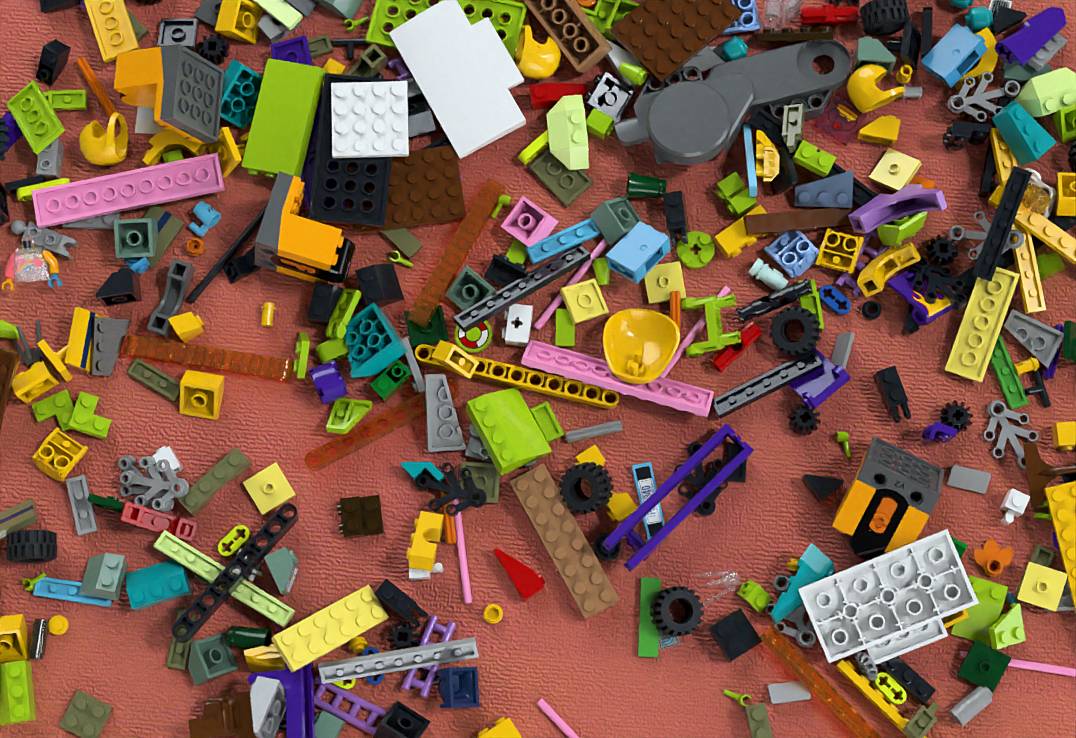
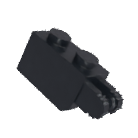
M681 190L663 193L667 230L670 233L672 246L677 245L676 234L682 233V242L688 244L687 232H689L685 196Z
M892 366L877 371L873 377L887 411L890 410L893 421L895 423L900 422V417L896 410L898 407H901L904 417L910 419L911 413L907 405L909 401L896 367Z
M387 578L374 593L376 597L402 618L408 619L418 628L421 624L417 619L410 616L414 609L422 617L427 618L429 615Z

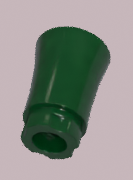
M629 172L626 198H663V193H666L667 181L657 177Z
M231 626L227 634V644L246 650L260 646L268 647L271 643L272 631L270 628Z

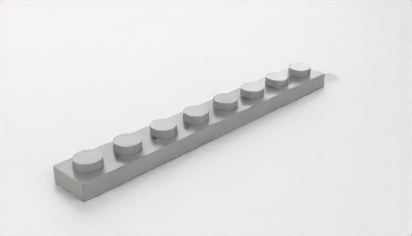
M472 637L319 663L318 669L322 684L478 658L479 652L476 638Z

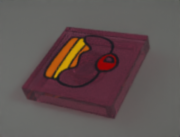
M835 95L816 122L815 127L846 146L867 114L861 113L856 107Z

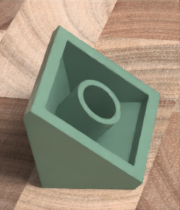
M466 265L445 295L465 311L494 294L496 289Z

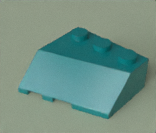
M235 59L231 61L224 74L220 117L244 129L253 121L263 76Z
M1015 100L1011 101L991 118L1020 166L1039 159L1056 143Z
M374 302L350 319L346 326L345 339L349 349L348 359L351 363L352 370L350 372L352 378L378 374L407 352L406 347L385 312Z

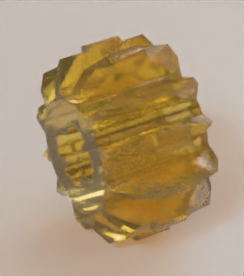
M1028 183L1021 202L1031 212L1040 214L1047 210L1052 201L1047 192L1033 183Z

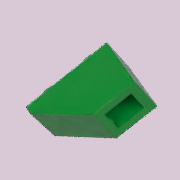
M397 359L370 386L386 402L401 388L410 376L411 371Z

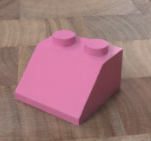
M522 196L501 227L530 247L548 237L559 221Z

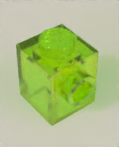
M1057 251L1049 255L1044 253L1036 257L1041 282L1061 273L1065 269Z

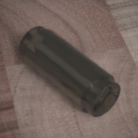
M35 619V622H33L29 658L43 660L48 637L49 620Z

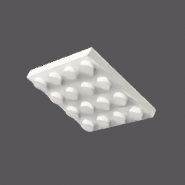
M407 81L331 83L333 158L409 156Z

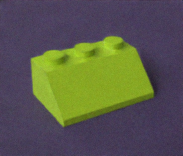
M21 660L0 664V726L36 721L31 661Z

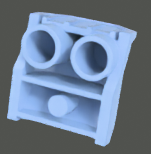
M729 0L742 13V17L725 30L722 35L755 30L760 31L756 0Z
M800 231L785 232L770 246L764 248V251L782 266L791 278L804 273L815 263L819 254V250Z

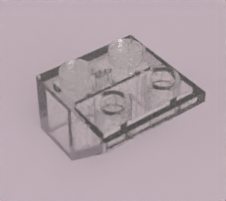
M764 0L760 27L779 30L799 16L803 0Z

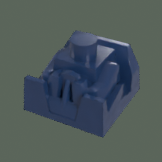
M449 667L437 670V674L441 677L438 692L441 694L444 704L440 705V708L480 707L478 667Z

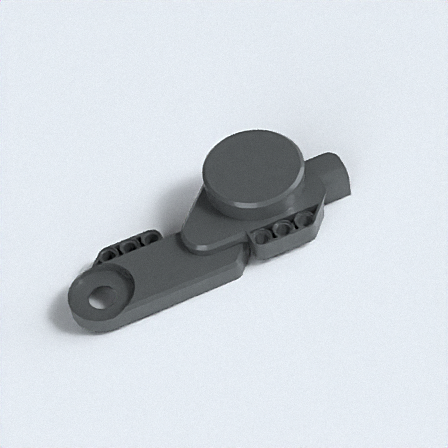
M834 39L807 40L717 64L712 67L706 80H703L701 72L696 66L678 69L662 84H659L651 76L633 106L636 117L613 123L616 140L624 146H631L650 140L651 145L656 150L654 155L657 164L668 161L681 165L700 164L715 157L724 146L726 156L750 113H753L758 106L763 110L769 109V114L782 124L783 116L778 117L776 114L784 115V106L803 104L804 121L821 116L832 97L833 91L842 87L849 78L851 69L850 54L843 44ZM817 56H830L835 63L834 69L828 74L817 73L812 67V62ZM695 76L696 78L689 79L688 77ZM818 104L819 107H813L812 105Z

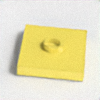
M888 148L869 176V179L897 192L909 184L922 164L921 161Z
M680 261L655 265L644 276L649 305L670 302L671 291H680V300L686 298Z
M595 278L560 289L573 325L609 313Z
M276 462L243 482L263 516L296 496Z
M1029 561L1017 599L1056 612L1068 574Z

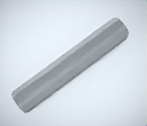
M616 420L567 432L566 438L568 443L618 432L623 427L621 421Z

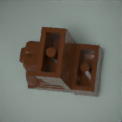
M250 691L235 693V697H209L208 702L204 705L203 717L189 720L190 738H224L231 736L256 738L253 730Z

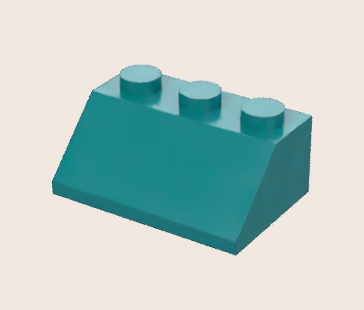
M173 559L126 573L127 594L131 608L135 611L193 594L186 567Z

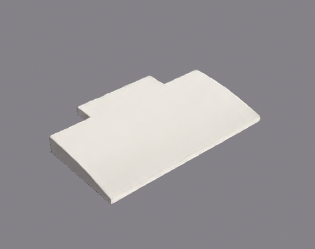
M443 0L389 33L460 159L526 124L525 117L509 92V89L524 82V78L488 17L471 26L457 0Z
M948 529L798 589L829 663L863 649H867L875 665L948 636L941 618L979 604Z

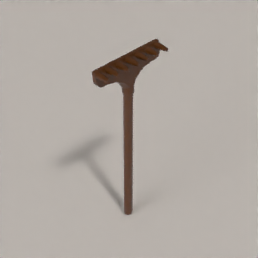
M1023 443L1031 507L1041 506L1045 501L1044 488L1049 481L1056 476L1076 473V465L1065 467L1049 465L1041 459L1035 443Z

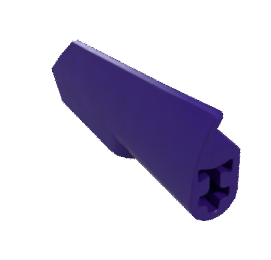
M1049 7L1027 20L1020 30L996 43L995 51L997 55L1009 64L1018 60L1020 65L1024 66L1066 25L1063 8Z

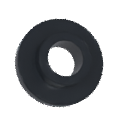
M867 301L862 307V314L865 318L874 320L881 314V306L876 301ZM868 308H873L875 312L869 313Z

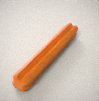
M85 57L77 59L78 67L110 119L111 115L117 112Z

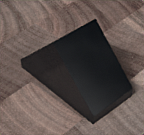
M999 6L995 11L991 33L994 37L1023 22L1027 14L1022 11Z
M804 474L802 477L803 483L818 502L838 489L844 481L843 479Z

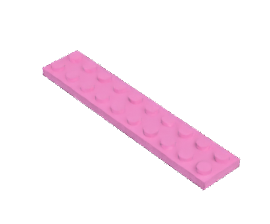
M218 153L33 190L32 196L37 226L44 228L225 190L219 155Z
M531 339L521 361V364L529 368L541 369L547 373H555L567 379H576L585 384H593L603 389L618 391L623 395H632L641 400H649L659 405L674 407L679 411L691 412L697 416L708 417L714 391L665 377L661 378L660 376L646 384H631L614 375L605 360Z

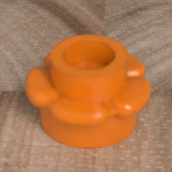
M197 238L190 239L186 245L187 252H190L192 256L202 254L205 249L203 246L204 242Z

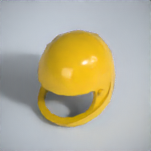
M524 25L521 29L514 63L523 76L543 80L554 74L559 67L561 59L560 47L549 36L544 44L536 42L532 38L530 25Z
M872 63L863 65L854 71L848 80L846 89L849 99L861 113L878 109L905 93V87H897L887 91H882L876 87V84L888 72L882 66Z
M115 112L111 115L107 133H105L101 124L96 120L87 124L80 132V150L84 157L93 165L108 166L125 159L129 145V134L126 119L122 114ZM118 118L121 132L115 137V123Z

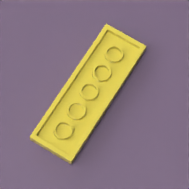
M997 267L991 282L977 277L945 371L982 383L1020 274Z
M367 585L274 635L271 640L293 673L381 624L389 616L370 586Z

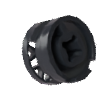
M611 533L600 534L594 542V552L600 560L612 561L618 557L621 551L620 541L610 551L602 545Z

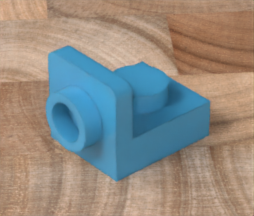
M146 257L123 258L136 275L144 273L148 266L151 265Z

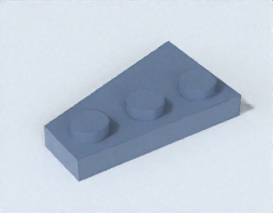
M854 169L796 186L795 206L852 208Z

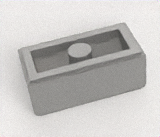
M854 333L838 334L831 358V363L834 366L840 365L844 370L846 369L855 336Z
M952 465L947 485L986 494L991 473Z
M807 680L768 685L771 705L811 699Z

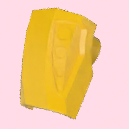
M756 130V176H761L763 181H772L779 173L780 156L765 133L761 130Z
M827 229L820 246L816 265L853 274L865 238Z
M56 427L33 455L32 461L41 471L54 480L64 481L71 469L86 454L88 447H83L61 432L60 428Z
M274 644L268 647L260 646L244 650V655L251 672L285 670V661Z

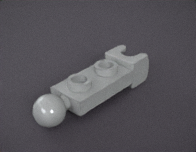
M22 220L13 221L11 224L13 233L18 235L24 233L23 240H31V243L56 253L66 259H72V256L66 251L69 246L78 247V242L75 239L45 227L39 228L33 222H30L28 227H26Z

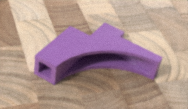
M908 184L893 195H878L848 215L854 232L868 233L887 222L907 215L925 211H942L947 208V204L941 190L923 189L920 184Z

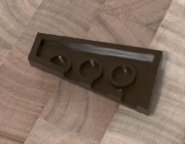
M821 26L819 28L800 27V29L784 27L781 30L763 28V31L758 33V41L834 39L836 26Z

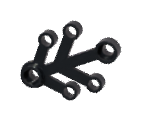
M924 257L910 265V268L915 272V280L911 286L914 291L920 292L923 290V275L928 279V289L924 297L925 302L929 304L935 303L937 287L950 300L953 309L961 310L965 307L967 297L963 293H959L963 290L965 283L960 279H950L951 269L929 265L928 260ZM946 285L952 286L956 293H953Z
M692 442L688 446L687 453L690 457L696 453L692 449L693 446H697L700 449L702 447L701 443ZM716 459L706 476H704L701 462L695 468L696 477L689 474L684 479L700 491L724 467V462L721 459ZM715 463H721V468H716ZM677 465L674 469V473L677 471V468H680L682 465ZM726 479L723 481L725 483L724 487L718 486L696 508L700 515L709 516L715 511L716 505L714 501L720 492L728 486ZM681 484L677 489L679 495L685 496L689 500L696 495L690 491L687 484ZM686 487L687 492L682 493L680 488ZM703 503H708L709 509H704Z
M449 462L444 463L441 466V470L447 475L452 486L433 481L426 474H422L416 479V485L422 491L435 489L448 493L438 500L431 499L428 502V507L432 511H438L442 506L459 497L466 499L457 505L449 504L446 507V512L451 517L457 516L459 512L470 506L480 508L487 501L485 491L476 487L472 479V473L468 468H462L459 471V476L465 480L469 491L461 488L454 473V467ZM450 466L451 469L446 472L445 467ZM468 471V475L463 477V472ZM422 479H426L425 484H421ZM480 495L479 500L475 501L474 496ZM437 502V507L432 508V504ZM454 507L455 512L450 513V509Z

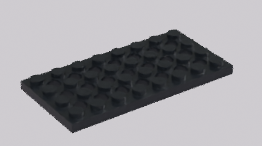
M325 73L308 214L309 220L385 227L392 157H332L331 83L400 80ZM332 162L339 164V168L335 171H331L328 168ZM356 164L358 169L356 172L351 173L347 170L348 166ZM369 166H375L377 171L374 174H368L366 169ZM328 181H336L337 186L334 189H328L326 187ZM353 182L356 184L354 190L348 191L345 189L346 184ZM367 184H373L375 189L373 192L367 193L364 191V187ZM333 199L335 201L334 206L326 207L324 205L325 200ZM345 201H352L354 203L353 207L345 209L343 207ZM365 202H370L373 205L370 211L362 209V205Z

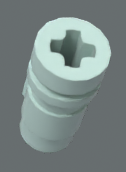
M758 258L748 274L752 277L756 276L755 279H760L764 284L776 291L784 288L788 280L783 277V274L775 268L772 270L768 267L767 263L764 264V261Z

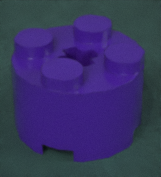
M334 360L309 369L323 405L348 394L342 376H340Z

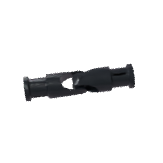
M805 278L801 283L794 286L791 284L768 296L752 301L750 305L743 308L738 307L736 310L743 324L750 318L760 317L774 309L795 302L799 297L806 294L811 295L813 291L807 278ZM778 296H785L781 301L778 300Z

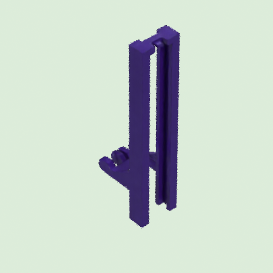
M727 423L602 543L610 551L625 536L628 539L627 544L629 546L634 545L632 549L638 551L623 565L629 572L643 560L646 561L661 542L754 451L745 441H741L740 436L736 437L734 435L735 431ZM729 437L741 451L651 539L645 542L633 530L634 527L714 449Z
M313 662L293 673L285 663V670L250 674L248 677L250 685L255 683L257 676L280 680L283 688L286 689L287 738H315Z

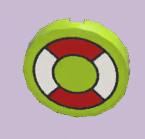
M484 321L466 333L456 325L454 332L455 341L459 348L471 354L486 350L493 337L488 321Z

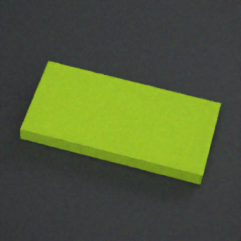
M34 80L6 103L30 147L37 155L66 131L39 85Z

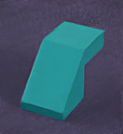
M402 462L400 464L415 481L426 470L440 483L445 479V476L431 462Z

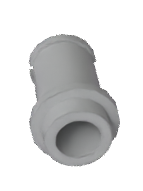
M905 84L898 86L905 87V93L900 96L901 99L922 97V87L905 86Z

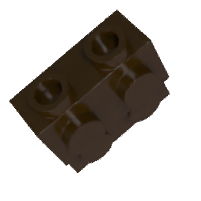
M380 495L340 498V503L337 504L338 515H342L339 531L340 534H344L345 539L384 534Z

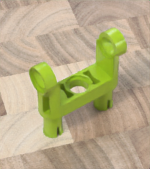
M734 294L722 297L713 295L699 299L684 298L680 300L681 309H692L694 311L705 308L709 341L691 344L690 347L686 348L687 357H699L704 352L720 350L725 345L741 343V339H738V337H741L739 331L723 334L720 310L721 308L737 305V302H734L736 300Z

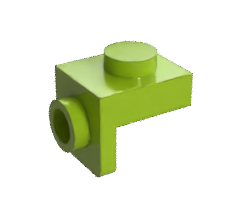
M750 579L737 592L758 613H761L772 600L758 583Z

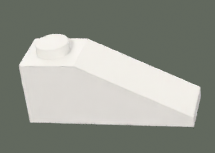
M608 41L613 49L605 56L624 85L636 88L637 85H634L618 72L619 67L623 62L641 68L644 67L629 52Z

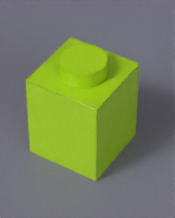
M593 108L586 120L587 131L604 140L606 135L610 136L614 129L613 118Z

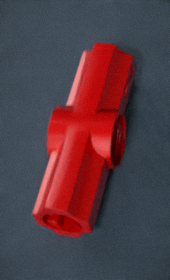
M825 4L820 8H801V25L834 27L838 24H854L858 22L857 6L837 7L835 4Z
M750 322L739 332L741 337H738V339H741V343L737 344L741 346V350L734 351L731 348L732 344L726 345L710 360L717 371L722 373L763 334L756 324Z

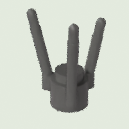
M39 320L36 321L37 343L41 341ZM17 326L16 328L25 351L23 352L15 339H12V342L20 353L24 364L27 367H31V365L38 361L42 362L41 358L44 357V354L40 347L37 345L38 351L35 348L29 349L20 326Z

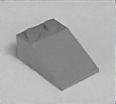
M257 676L255 683L250 688L254 734L256 738H274L286 711V692L280 680Z

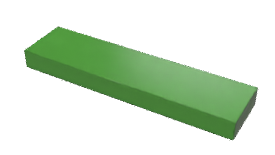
M999 333L989 362L1009 410H1014L1028 405L1029 401Z
M641 577L638 657L658 658L659 631L656 629L657 624H653L651 621L654 620V616H650V612H653V608H650L651 603L655 602L653 598L658 596V593L661 591V578Z

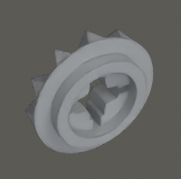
M862 651L856 653L855 661L864 676L870 681L877 679L878 671L869 655Z

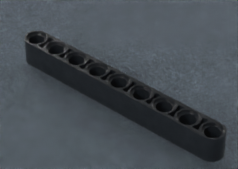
M287 503L281 506L172 627V634L177 642L187 643L264 559V556L298 521V512L293 504ZM288 511L294 513L290 518L284 517V514ZM273 526L281 527L278 532L271 531ZM261 540L268 542L264 547L258 546V543ZM247 555H254L252 561L244 560ZM235 569L241 570L238 576H232L231 572ZM221 584L228 585L224 591L217 590ZM207 599L214 600L211 606L204 605ZM193 614L201 615L197 621L190 620ZM182 628L187 629L184 636L177 635L178 630Z

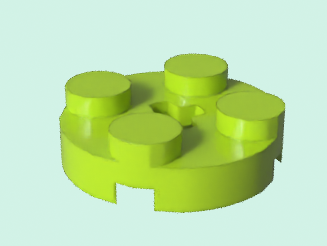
M700 231L688 232V244L682 242V237L677 244V257L680 262L690 269L704 268L713 259L715 252L714 243L706 233ZM697 246L701 251H698V254L695 255L694 251H690V248Z

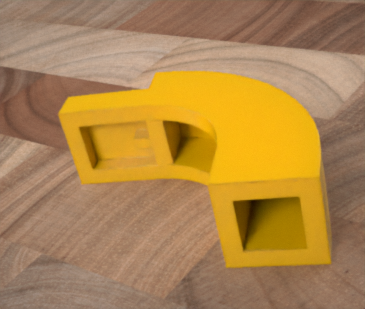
M988 27L976 33L984 38V44L988 50L978 60L977 67L963 75L954 85L958 91L962 89L963 81L966 77H973L975 85L978 87L982 74L984 72L992 73L998 59L995 51L996 40ZM966 81L967 85H972L971 81Z
M165 129L148 141L152 149L145 152L142 161L146 167L155 166L163 157V153L180 148L190 152L195 157H199L207 148L208 143L199 144L195 141H189L179 136L178 132L172 129Z
M912 242L899 248L892 247L873 259L861 271L857 284L866 298L883 291L884 284L891 275L904 267L920 261L921 256Z

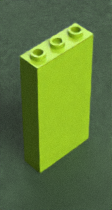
M268 58L241 166L247 170L248 174L258 176V173H262L265 177L275 179L280 171L299 178L301 177L326 72L322 68Z

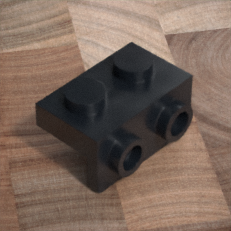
M494 254L493 260L484 274V278L504 288L528 274V271L524 265L518 262L516 264L510 262L509 258L505 255L499 254L498 256Z

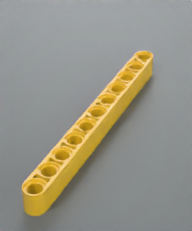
M422 344L416 348L415 356L419 364L456 373L431 357L436 347ZM422 351L429 352V356L425 359L420 358L419 354ZM470 355L479 364L485 366L482 372L474 371L472 377L605 409H614L619 402L617 391L611 389H603L597 385L585 384L581 381ZM495 369H502L504 371L501 376L493 374ZM514 373L522 375L519 381H515L511 377ZM537 377L541 382L539 385H532L530 380ZM557 382L559 388L552 390L549 388V384ZM571 386H575L578 389V392L576 394H570L567 391L568 388ZM594 391L597 396L590 399L586 396V393ZM612 395L616 400L614 403H607L605 397Z

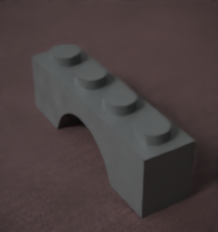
M173 258L167 274L164 296L158 308L153 311L147 326V330L151 334L169 340L173 326L168 319L179 315L195 272L192 264Z

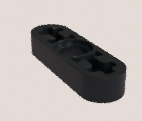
M923 7L921 59L931 51L933 7Z

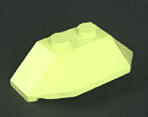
M1063 67L1029 78L1014 100L1032 117L1045 116L1057 112L1059 109L1076 104V73Z
M582 95L563 96L546 114L550 153L569 170L589 169L587 127Z

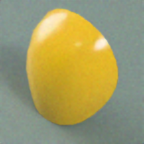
M639 308L622 310L612 315L606 322L603 333L605 358L610 370L619 379L631 384H646L659 377L673 358L680 340V330L671 318L656 311Z

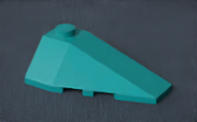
M813 544L808 546L797 564L800 566L795 576L789 578L787 592L781 593L770 614L773 622L776 624L803 603L798 591L799 588L836 573L833 562Z

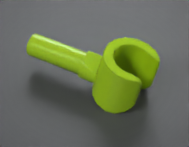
M368 16L354 22L351 19H346L343 24L345 26L352 24L346 30L354 32L356 26L368 22L370 19Z
M500 196L498 205L491 217H496L502 205L509 206L511 202L510 196Z
M398 251L389 252L394 255V259L391 257L386 258L389 263L399 262L410 268L414 265L400 257Z
M837 432V442H843L847 458L852 457L848 443L849 434L847 432Z
M43 572L32 579H23L22 584L30 582L29 587L25 588V590L33 591L35 584L46 577V573Z
M727 689L723 692V694L738 700L741 706H749L743 703L744 697L752 699L747 694L739 695Z

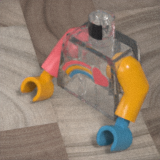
M33 237L22 238L23 247H18L15 253L11 254L6 265L5 279L7 280L2 283V289L5 291L6 285L11 284V292H13L15 285L12 283V280H15V283L49 280L48 284L51 288H54V281L57 280L58 286L61 287L63 282L58 278V260L46 250L44 245L34 246Z

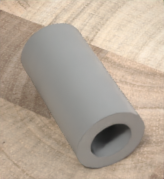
M978 686L954 706L949 713L963 727L993 701L991 698L993 694L986 686Z

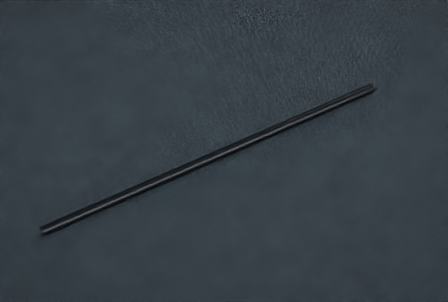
M378 72L374 78H383L384 76ZM268 203L187 299L191 303L195 302L263 220Z

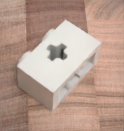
M513 304L509 309L505 310L504 320L508 321L507 327H503L502 338L505 339L506 345L527 347L533 306ZM516 321L520 322L518 329L514 326Z

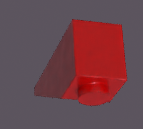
M544 83L529 86L532 111L553 108L563 96L582 95L583 99L586 93L584 84Z
M498 548L493 550L524 601L545 589L543 584L546 582L540 573L536 575L534 570Z

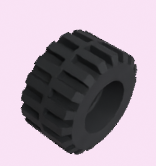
M872 0L860 9L864 33L870 36H885L899 32L904 29V22L910 21L906 0Z
M795 306L783 308L782 312H777V317H773L771 320L773 325H770L769 329H772V333L769 334L773 338L772 343L777 345V349L783 351V353L802 355L817 346L816 342L820 341L819 333H822V329L819 328V325H821L820 321L808 309ZM797 319L803 323L805 333L800 341L791 342L787 337L786 329L791 321Z
M585 462L571 467L565 471L566 474L562 475L561 479L563 482L559 484L562 490L559 492L564 497L562 499L563 503L567 502V507L569 509L573 508V512H580V514L591 513L609 503L610 500L608 498H611L613 495L610 490L614 489L610 481L613 480L607 476L609 473L607 470H602V465L596 466L594 462ZM582 478H585L591 484L592 495L590 498L582 492Z
M22 530L6 535L7 560L15 563H39L56 559L57 534L48 530Z
M680 586L660 591L659 595L653 598L655 602L651 603L650 608H653L650 616H654V620L651 621L653 624H657L656 629L663 631L662 634L670 635L671 637L689 635L693 633V630H697L699 628L697 624H701L703 620L700 616L704 615V611H701V607H704L703 603L698 601L701 599L699 595H694L695 591L692 589L688 590V587ZM673 600L680 601L685 609V616L680 623L674 622L669 615V606Z

